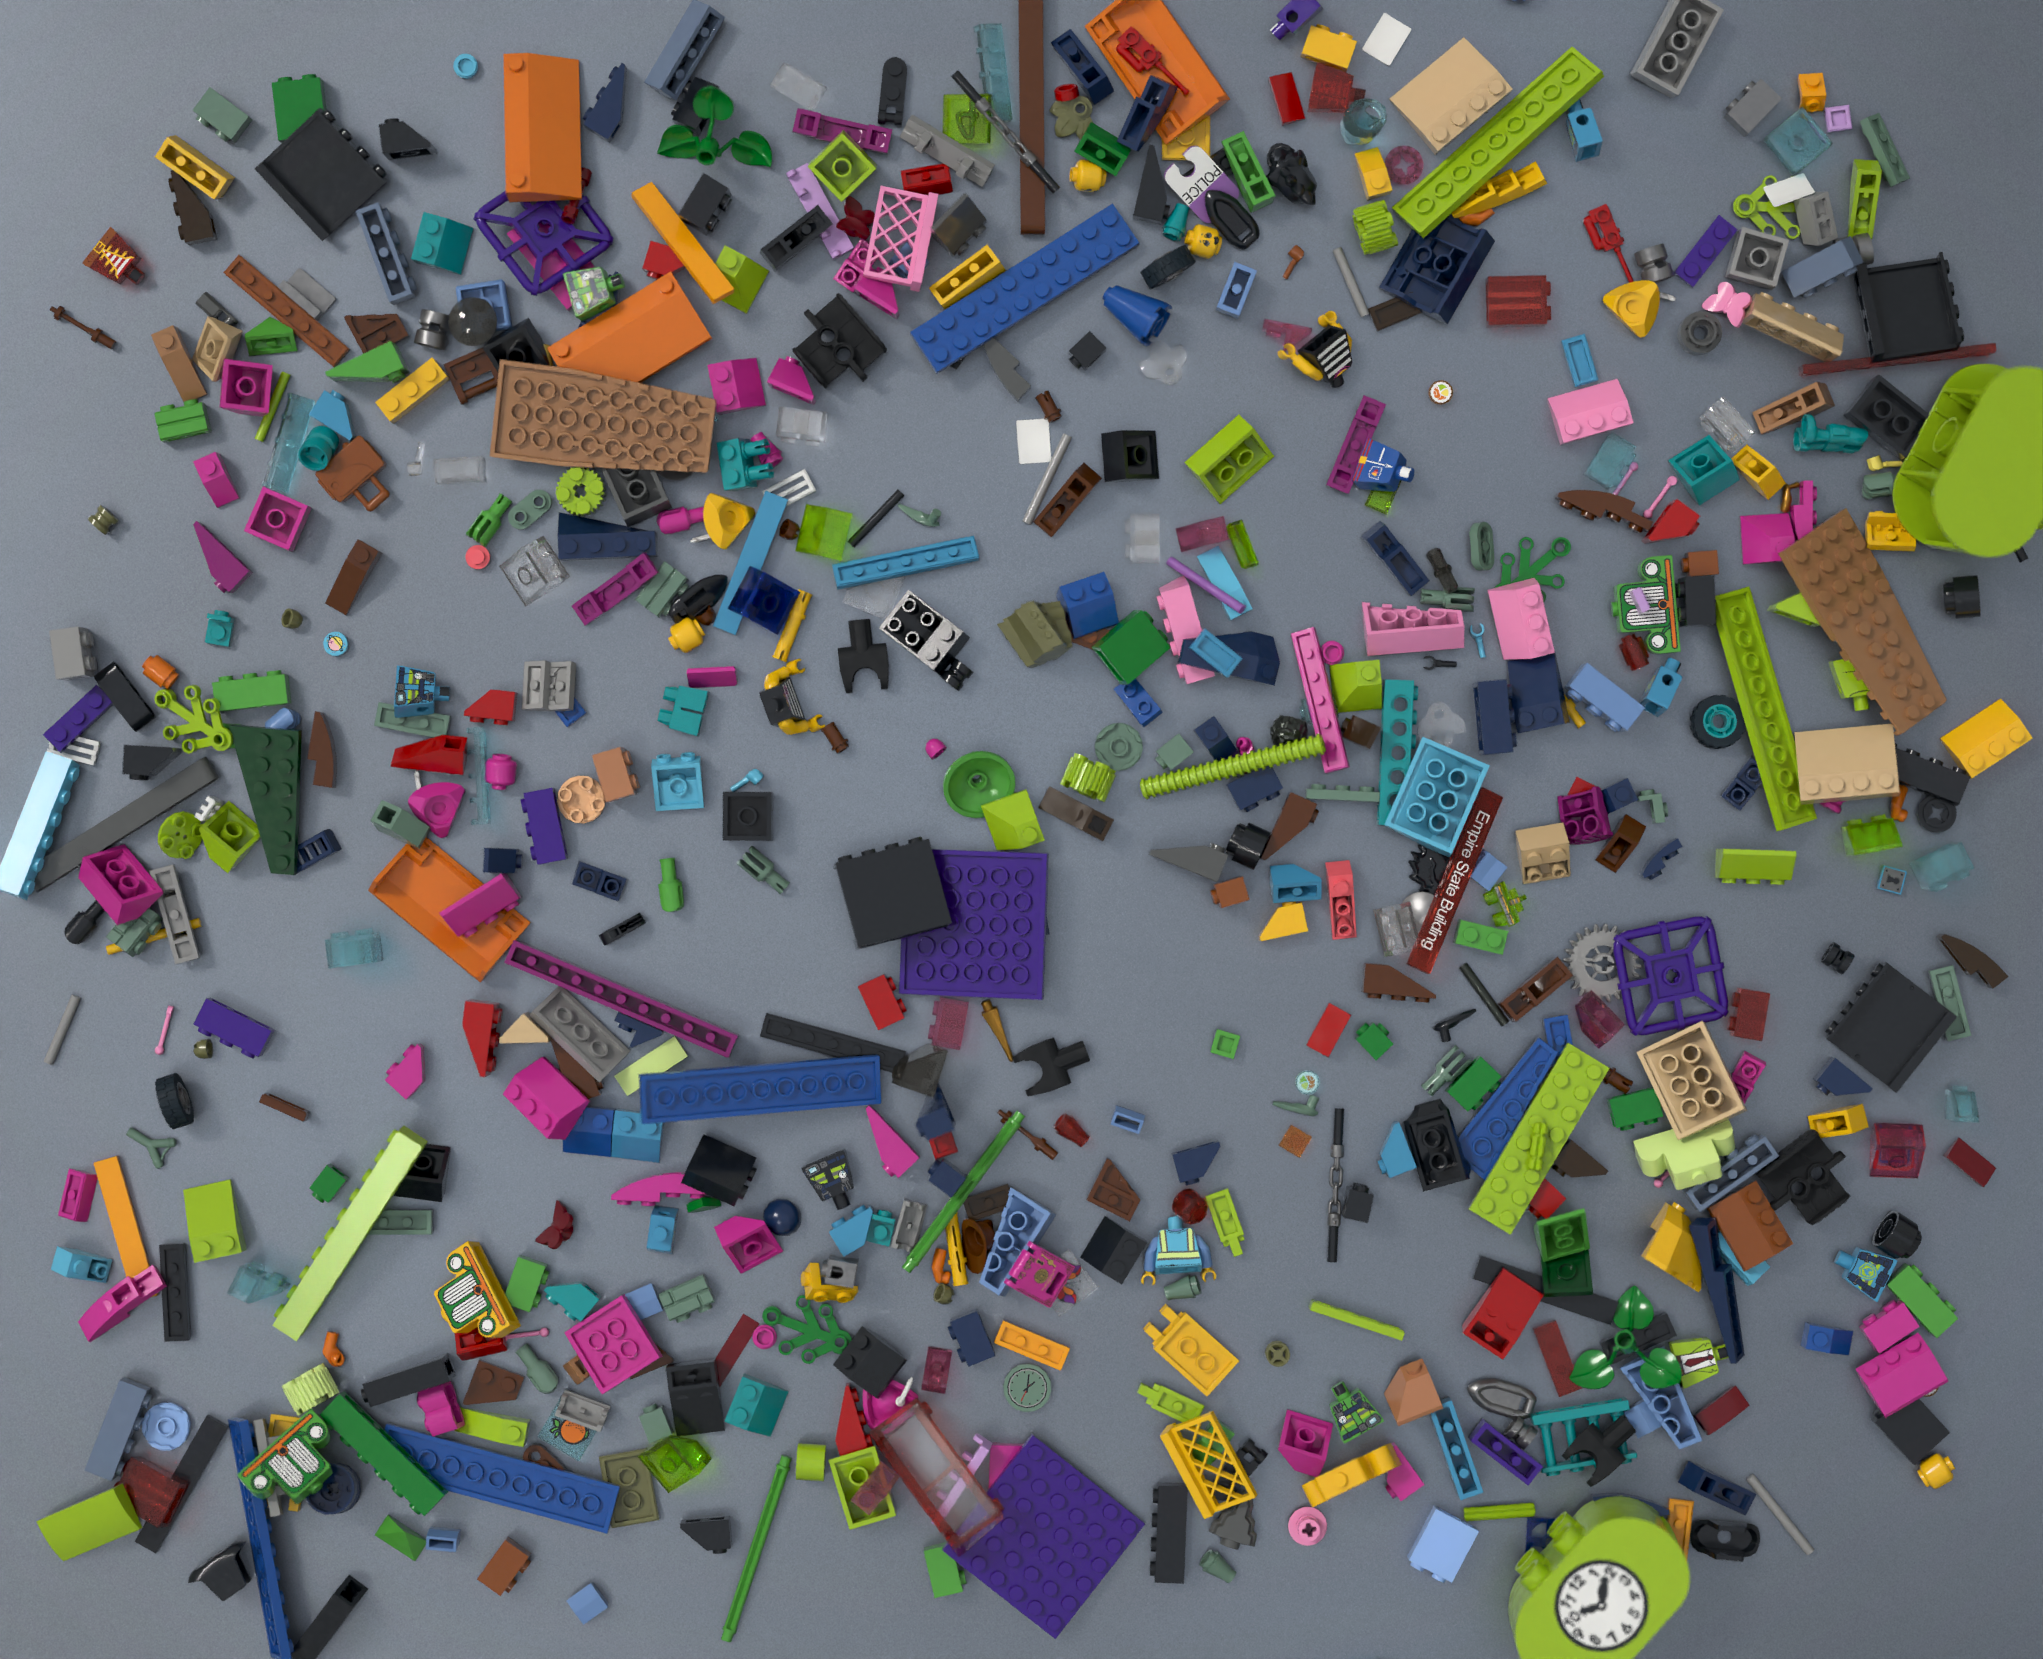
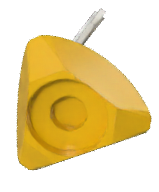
M1641 280L1621 285L1604 295L1603 303L1631 332L1641 338L1648 334L1655 322L1660 298L1675 301L1676 298L1659 292L1658 286L1653 281Z
M710 493L706 498L703 508V519L708 534L692 538L690 542L696 543L712 539L721 549H727L755 517V509L731 498Z

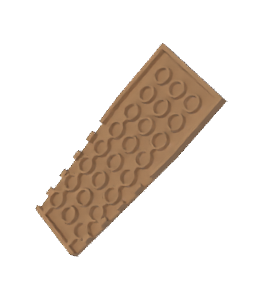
M501 359L490 457L570 467L706 473L709 471L717 400L573 368Z
M1846 508L1840 510L1778 553L1813 615L1831 642L1836 640L1842 649L1839 653L1844 661L1849 660L1855 668L1853 674L1856 679H1862L1869 689L1866 694L1870 700L1875 699L1882 709L1880 714L1883 719H1889L1896 729L1893 732L1895 736L1906 732L1947 701L1889 582L1873 553L1867 548L1866 541Z

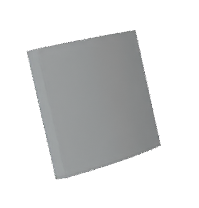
M548 661L525 662L522 710L573 711L576 663L572 661L551 663Z

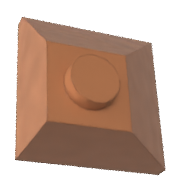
M1423 1359L1400 1367L1384 1393L1398 1426L1443 1409Z

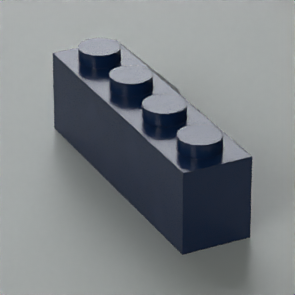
M559 512L558 558L561 561L637 558L644 552H646L648 557H658L656 531H648Z
M937 1079L933 1080L915 1124L920 1137L925 1136L927 1141L955 1130L956 1125Z

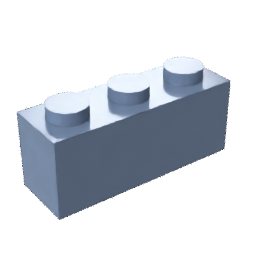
M1850 236L1782 271V274L1794 298L1802 294L1806 298L1818 292L1817 286L1823 284L1825 288L1837 282L1836 277L1843 273L1844 277L1858 271L1856 266L1864 261Z

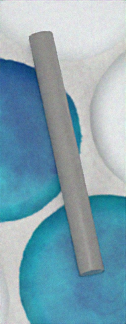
M1063 433L1022 520L1029 525L1032 524L1072 437Z
M1754 1474L1750 1475L1746 1481L1806 1555L1811 1554L1814 1548Z

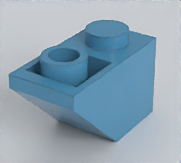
M862 1205L852 1211L854 1216L847 1220L842 1217L831 1224L833 1228L829 1230V1233L843 1257L865 1245L874 1210L871 1205L867 1208L865 1205Z

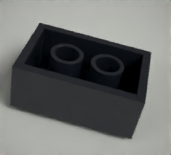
M1877 375L1873 377L1844 416L1859 428L1866 429L1870 437L1899 460H1902L1908 456L1929 414L1886 379Z

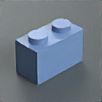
M1234 262L1216 311L1238 319L1257 270Z

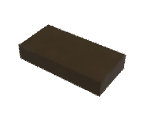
M1397 297L1368 309L1377 332L1422 313L1417 308H1413Z

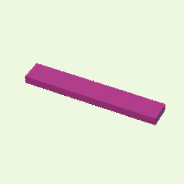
M1311 627L1291 633L1315 735L1318 733L1322 735L1325 744V755L1320 754L1324 772L1328 774L1349 768L1316 628Z

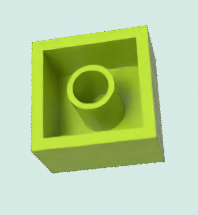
M843 130L809 162L808 168L842 202L877 168V164Z

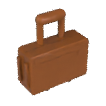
M359 435L350 443H343V449L331 458L324 469L316 471L315 475L319 479L318 483L333 500L345 503L355 495L366 510L371 512L390 495L389 491L375 477L386 468L387 464L364 437ZM371 481L380 492L368 502L359 490Z

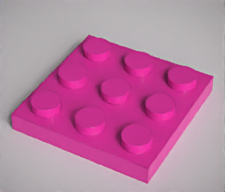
M625 1294L564 1332L601 1394L608 1392L662 1357L661 1352Z

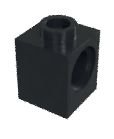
M1089 331L1069 350V355L1071 356L1069 361L1077 369L1082 367L1086 371L1106 351V347Z

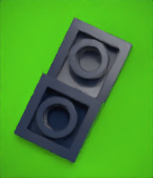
M1752 755L1721 794V797L1739 811L1750 800L1755 790L1762 783L1756 759Z
M1674 838L1659 848L1643 866L1639 873L1640 877H1648L1649 880H1652L1661 875V869L1666 867L1661 858L1665 857L1668 860L1679 854L1677 849L1682 847L1679 839Z
M579 861L571 884L619 901L626 878Z

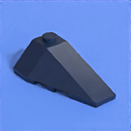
M1253 631L1215 636L1243 658L1230 676L1275 686L1280 660L1274 637ZM1196 638L1183 639L1178 663L1220 673L1189 648Z

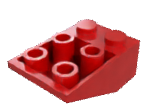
M470 999L465 1001L462 1026L480 1077H487L496 1069L497 1057L493 1056L494 1048L499 1045L500 1033L496 1032L497 1024L502 1021L503 1009L499 1008L500 1003Z
M1503 1267L1462 1324L1463 1334L1503 1360L1518 1340L1544 1295Z

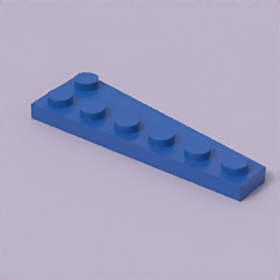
M1539 1037L1458 1136L1463 1156L1469 1162L1471 1170L1484 1180L1509 1141L1525 1109L1558 1054L1555 1049Z

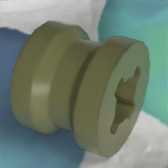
M101 504L97 508L95 515L88 517L90 523L104 535L109 532V527L112 524H116L119 521Z
M1272 1341L1267 1345L1265 1355L1271 1365L1280 1367L1289 1361L1290 1351L1285 1343L1282 1341Z

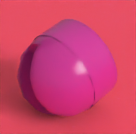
M939 739L929 740L925 747L926 753L932 760L940 756L947 748Z

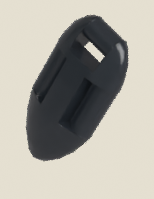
M1208 190L1206 192L1205 207L1212 224L1230 244L1239 249H1247L1260 235L1259 227L1254 218L1233 196L1218 190ZM1249 228L1251 232L1244 239L1240 240L1238 236Z
M726 575L705 577L678 596L668 612L674 623L677 624L686 617L694 620L696 619L695 616H700L706 612L708 605L713 607L722 597L728 583V577ZM684 610L686 615L681 616L679 612Z

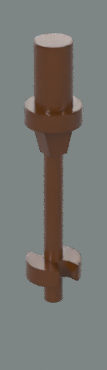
M52 306L50 308V311L55 313L54 319L59 321L61 318H64L86 331V333L92 336L91 341L95 343L98 341L110 349H113L116 341L103 334V330L99 328L94 330L64 313V307L59 306L56 309Z
M999 1110L998 1114L1003 1117L1000 1122L1004 1124L1008 1121L1012 1112L1008 1110L1005 1114L1002 1110ZM1022 1126L1018 1128L1021 1133L1032 1141L1037 1152L1040 1150L1051 1160L1056 1157L1058 1152L1046 1143V1139L1033 1136Z

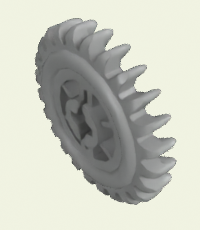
M1595 924L1593 932L1588 927H1585V936L1577 932L1578 942L1570 940L1569 942L1573 949H1565V952L1570 957L1564 958L1563 961L1569 963L1567 968L1573 975L1567 981H1575L1572 985L1573 990L1581 988L1579 996H1583L1588 992V1001H1591L1595 995L1598 1003L1602 1002L1603 996H1605L1609 1003L1611 1002L1612 995L1619 1000L1621 999V990H1618L1617 983H1619L1618 973L1613 978L1610 976V973L1617 969L1616 965L1604 966V970H1602V967L1598 966V964L1587 963V961H1602L1603 957L1609 963H1616L1611 954L1613 952V938L1617 934V926H1614L1609 931L1608 924H1604L1602 931H1600L1598 925ZM1605 945L1611 947L1608 953L1599 952L1597 946ZM1623 947L1629 981H1632V977L1640 978L1641 976L1635 972V969L1643 967L1635 962L1640 958ZM1594 948L1596 954L1592 958H1586L1590 950ZM1585 966H1590L1595 971L1592 976L1588 974ZM1599 973L1606 974L1608 980L1598 981L1594 978Z

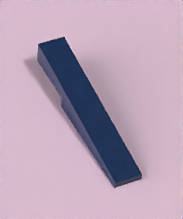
M1697 1218L1689 1225L1730 1363L1736 1364L1745 1354L1732 1264H1722L1716 1218Z

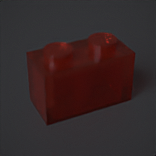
M1738 988L1737 992L1733 993L1731 1006L1734 1007L1733 1016H1729L1727 1030L1730 1031L1731 1036L1758 1041L1763 1040L1770 993Z

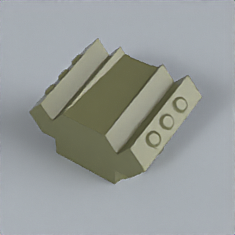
M1030 601L1021 605V608L1014 610L1015 612L1011 616L1003 619L1004 622L997 624L1012 648L1029 668L1043 665L1047 661L1056 660L1073 647L1071 633L1067 628L1065 612L1060 601L1050 603Z

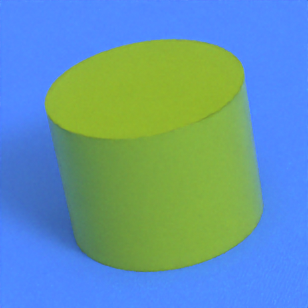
M798 1443L796 1480L824 1481L826 1445Z

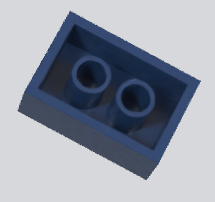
M1507 679L1473 683L1479 755L1513 752V747H1517L1516 733L1511 732V723L1515 722L1514 710L1509 708V699L1512 698L1511 684H1507Z

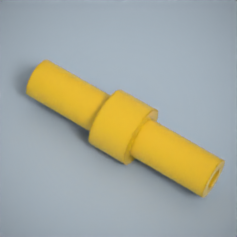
M1564 694L1569 717L1578 728L1586 724L1585 720L1576 710V704L1572 699H1568Z

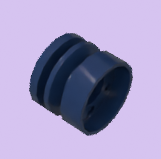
M330 1463L329 1465L333 1471L332 1475L322 1483L323 1486L317 1493L309 1494L306 1497L309 1506L316 1512L325 1515L344 1513L352 1509L359 1501L362 1492L361 1480L353 1468L343 1463ZM338 1483L337 1488L340 1491L337 1493H332L333 1488L330 1487L331 1484Z

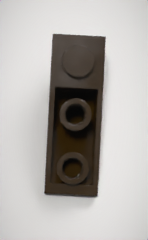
M171 171L172 178H169L168 181L171 192H175L176 202H173L176 216H180L181 225L178 226L180 239L185 240V243L188 245L218 240L213 215L184 178L175 171Z
M1050 786L1038 807L1101 841L1106 837L1114 819Z

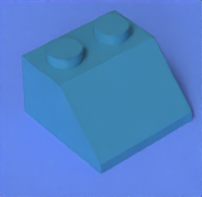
M616 1109L612 1131L611 1157L660 1163L665 1122L642 1124L640 1111Z

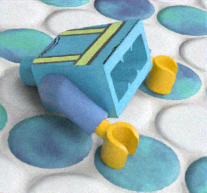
M1169 1217L1168 1229L1160 1230L1158 1237H1154L1145 1251V1272L1142 1274V1284L1144 1285V1278L1146 1276L1153 1278L1152 1285H1154L1156 1275L1189 1272H1201L1204 1282H1206L1205 1274L1212 1272L1213 1279L1215 1280L1216 1273L1211 1267L1213 1263L1209 1246L1200 1235L1194 1234L1193 1228H1183L1182 1217Z

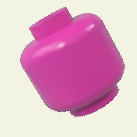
M493 754L492 757L486 760L484 780L492 784V789L506 790V786L515 783L516 761L512 760L511 755Z

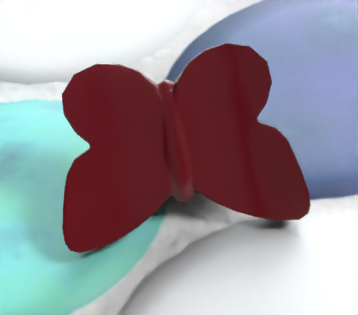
M848 196L844 202L846 218L841 219L837 223L836 228L844 231L851 237H859L866 240L870 236L867 226L873 224L875 214L871 210H862V205L853 197Z
M556 1200L551 1226L535 1239L537 1243L548 1245L553 1250L560 1247L562 1241H567L573 1233V1216L567 1212L562 1202Z

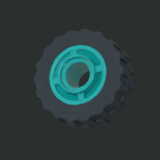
M1713 695L1700 701L1693 709L1692 716H1690V728L1693 731L1694 738H1697L1698 742L1704 744L1707 748L1721 749L1735 744L1745 731V722L1739 702H1735V699L1732 697L1728 698L1726 695ZM1714 716H1720L1723 719L1722 728L1714 726Z

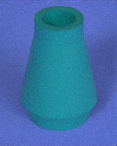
M1176 203L1174 210L1162 227V235L1173 241H1180L1185 236L1187 217L1190 210L1188 206Z

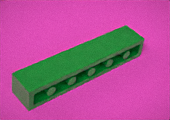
M345 1391L341 1392L320 1414L327 1428L330 1430L335 1429L341 1435L339 1437L346 1446H352L358 1452L357 1456L365 1464L370 1463L375 1468V1474L381 1480H387L393 1485L392 1490L401 1498L404 1496L410 1502V1508L418 1515L421 1513L424 1516L427 1515L448 1493L423 1466Z

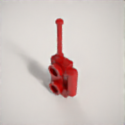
M1130 26L1117 39L1119 42L1116 47L1117 53L1136 72L1140 73L1145 69L1149 72L1155 66L1184 95L1189 94V89H1186L1162 65L1163 63L1160 61L1162 53L1154 49L1155 46L1153 44L1150 45L1135 28ZM1131 48L1141 59L1138 60L1128 49Z
M1607 204L1588 211L1589 216L1584 218L1583 223L1596 250L1603 249L1604 252L1613 249L1617 253L1629 283L1634 282L1621 253L1620 246L1624 244V238L1619 234L1620 229L1616 227ZM1596 223L1598 224L1600 231L1603 235L1602 239L1600 238V235L1595 226Z

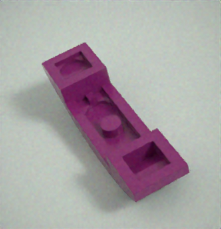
M797 108L792 132L830 143L845 130L863 150L887 154L892 129L871 124H860Z
M1363 395L1327 481V486L1349 494L1354 483L1352 478L1367 438L1372 439L1386 404Z
M644 552L608 581L574 603L572 608L586 626L646 584L659 571L646 552Z

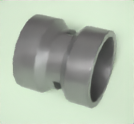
M1518 1416L1517 1419H1513L1508 1425L1504 1435L1509 1439H1515L1517 1445L1524 1450L1533 1441L1538 1430L1533 1426L1526 1425L1525 1420Z

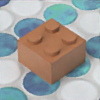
M618 747L592 755L606 802H613L638 794L637 789L640 788V783L637 775L632 774L630 765H633L630 751H625L623 747Z

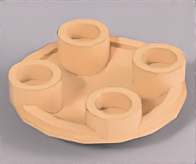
M579 775L569 778L562 784L558 791L557 803L560 812L566 819L574 823L584 824L593 821L601 814L605 807V797L601 785L589 776Z

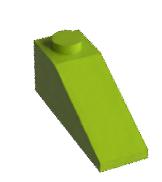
M1854 159L1850 183L1848 237L1862 233H1868L1871 239L1873 237L1882 169L1878 160Z
M460 1407L465 1425L455 1429V1431L519 1447H524L527 1443L531 1419Z

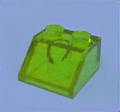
M806 504L795 551L843 562L853 514Z
M1885 814L1871 816V821L1863 823L1861 818L1848 820L1846 826H1841L1846 855H1860L1903 847L1894 819L1886 818Z

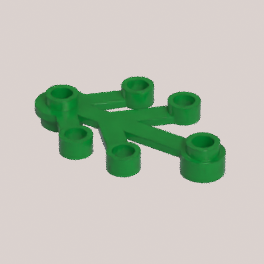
M1529 537L1522 538L1518 543V547L1521 550L1518 577L1511 582V566L1515 563V557L1511 553H1504L1500 557V564L1502 565L1501 583L1497 584L1494 588L1535 578L1540 585L1551 586L1554 589L1563 587L1565 579L1560 574L1553 576L1536 574L1556 557L1566 556L1570 552L1571 544L1569 540L1564 537L1553 540L1550 546L1551 549L1529 567L1530 553L1534 543ZM1523 540L1530 542L1529 549L1522 547ZM1557 543L1564 545L1563 552L1556 550ZM1506 555L1512 559L1509 565L1503 562V558ZM1555 577H1559L1561 579L1560 586H1555L1553 584V579ZM1541 590L1543 602H1545L1546 594Z
M805 1295L798 1296L796 1306L802 1310L808 1324L782 1315L781 1310L777 1306L772 1305L765 1308L762 1318L767 1325L775 1326L780 1324L804 1333L791 1340L781 1341L779 1344V1352L781 1354L789 1355L793 1349L815 1339L826 1342L815 1349L807 1348L802 1352L801 1359L806 1364L813 1363L815 1358L830 1351L841 1354L852 1340L847 1331L839 1329L833 1315V1307L828 1303L822 1304L819 1307L818 1313L822 1318H825L830 1332L820 1328L810 1306L811 1300H807L808 1304L804 1307L799 1305V1299L805 1298ZM825 1306L830 1308V1314L824 1315L821 1312V1309ZM769 1312L776 1314L775 1320L771 1321L768 1319L767 1315ZM842 1338L845 1343L843 1346H837L835 1340ZM788 1343L791 1349L788 1352H784L781 1348L782 1344ZM811 1352L813 1359L806 1360L804 1354Z

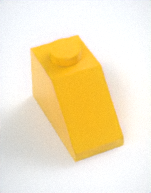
M1378 147L1354 153L1367 201L1390 195L1392 186Z
M1748 445L1744 446L1731 458L1736 470L1756 491L1768 500L1786 484L1777 468Z
M1282 902V906L1276 908L1259 934V941L1308 931L1302 902Z
M1863 1104L1840 1107L1807 1116L1810 1129L1817 1131L1820 1138L1853 1134L1869 1127Z

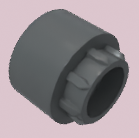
M1705 311L1694 312L1687 316L1680 323L1677 330L1679 345L1684 351L1692 355H1704L1710 352L1719 344L1722 337V327L1719 320L1713 314ZM1696 327H1700L1705 331L1704 339L1700 340L1694 336V329Z

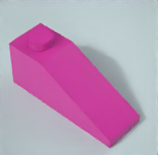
M868 1105L866 1112L881 1160L884 1162L882 1168L891 1177L895 1174L899 1178L920 1156L871 1105Z

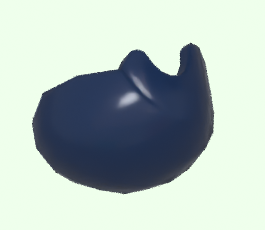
M776 1199L770 1202L764 1209L763 1221L775 1235L789 1236L795 1233L801 1225V1211L793 1202L787 1199Z

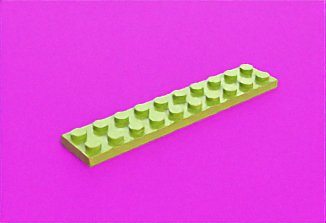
M1574 47L1569 48L1392 207L1394 213L1422 238L1427 236L1604 77L1603 72Z
M1750 586L1715 596L1716 626L1776 831L1815 820L1817 816L1813 804L1801 805L1796 745Z

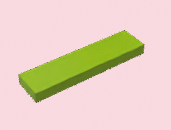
M1314 1299L1311 1300L1309 1305L1311 1311L1401 1341L1403 1340L1405 1332L1401 1328Z

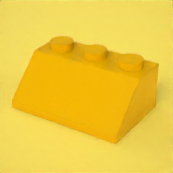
M2000 698L1939 739L1958 768L1965 770V775L1970 776V779H1972L2033 738L2020 718Z

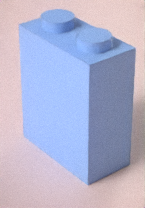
M1434 1505L1407 1555L1409 1561H1411L1410 1565L1422 1572L1424 1569H1427L1433 1573V1578L1442 1583H1445L1446 1580L1452 1583L1479 1530L1475 1526Z

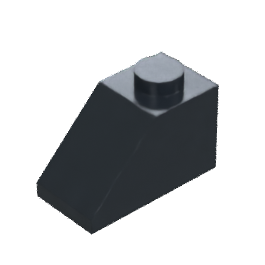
M730 1516L682 1520L680 1523V1529L706 1551L713 1550V1554L726 1553L727 1549L732 1547Z

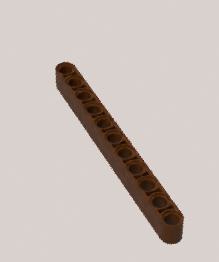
M1019 0L1020 141L1028 150L1032 151L1038 158L1037 161L1045 169L1043 0ZM1020 159L1021 235H1045V184Z

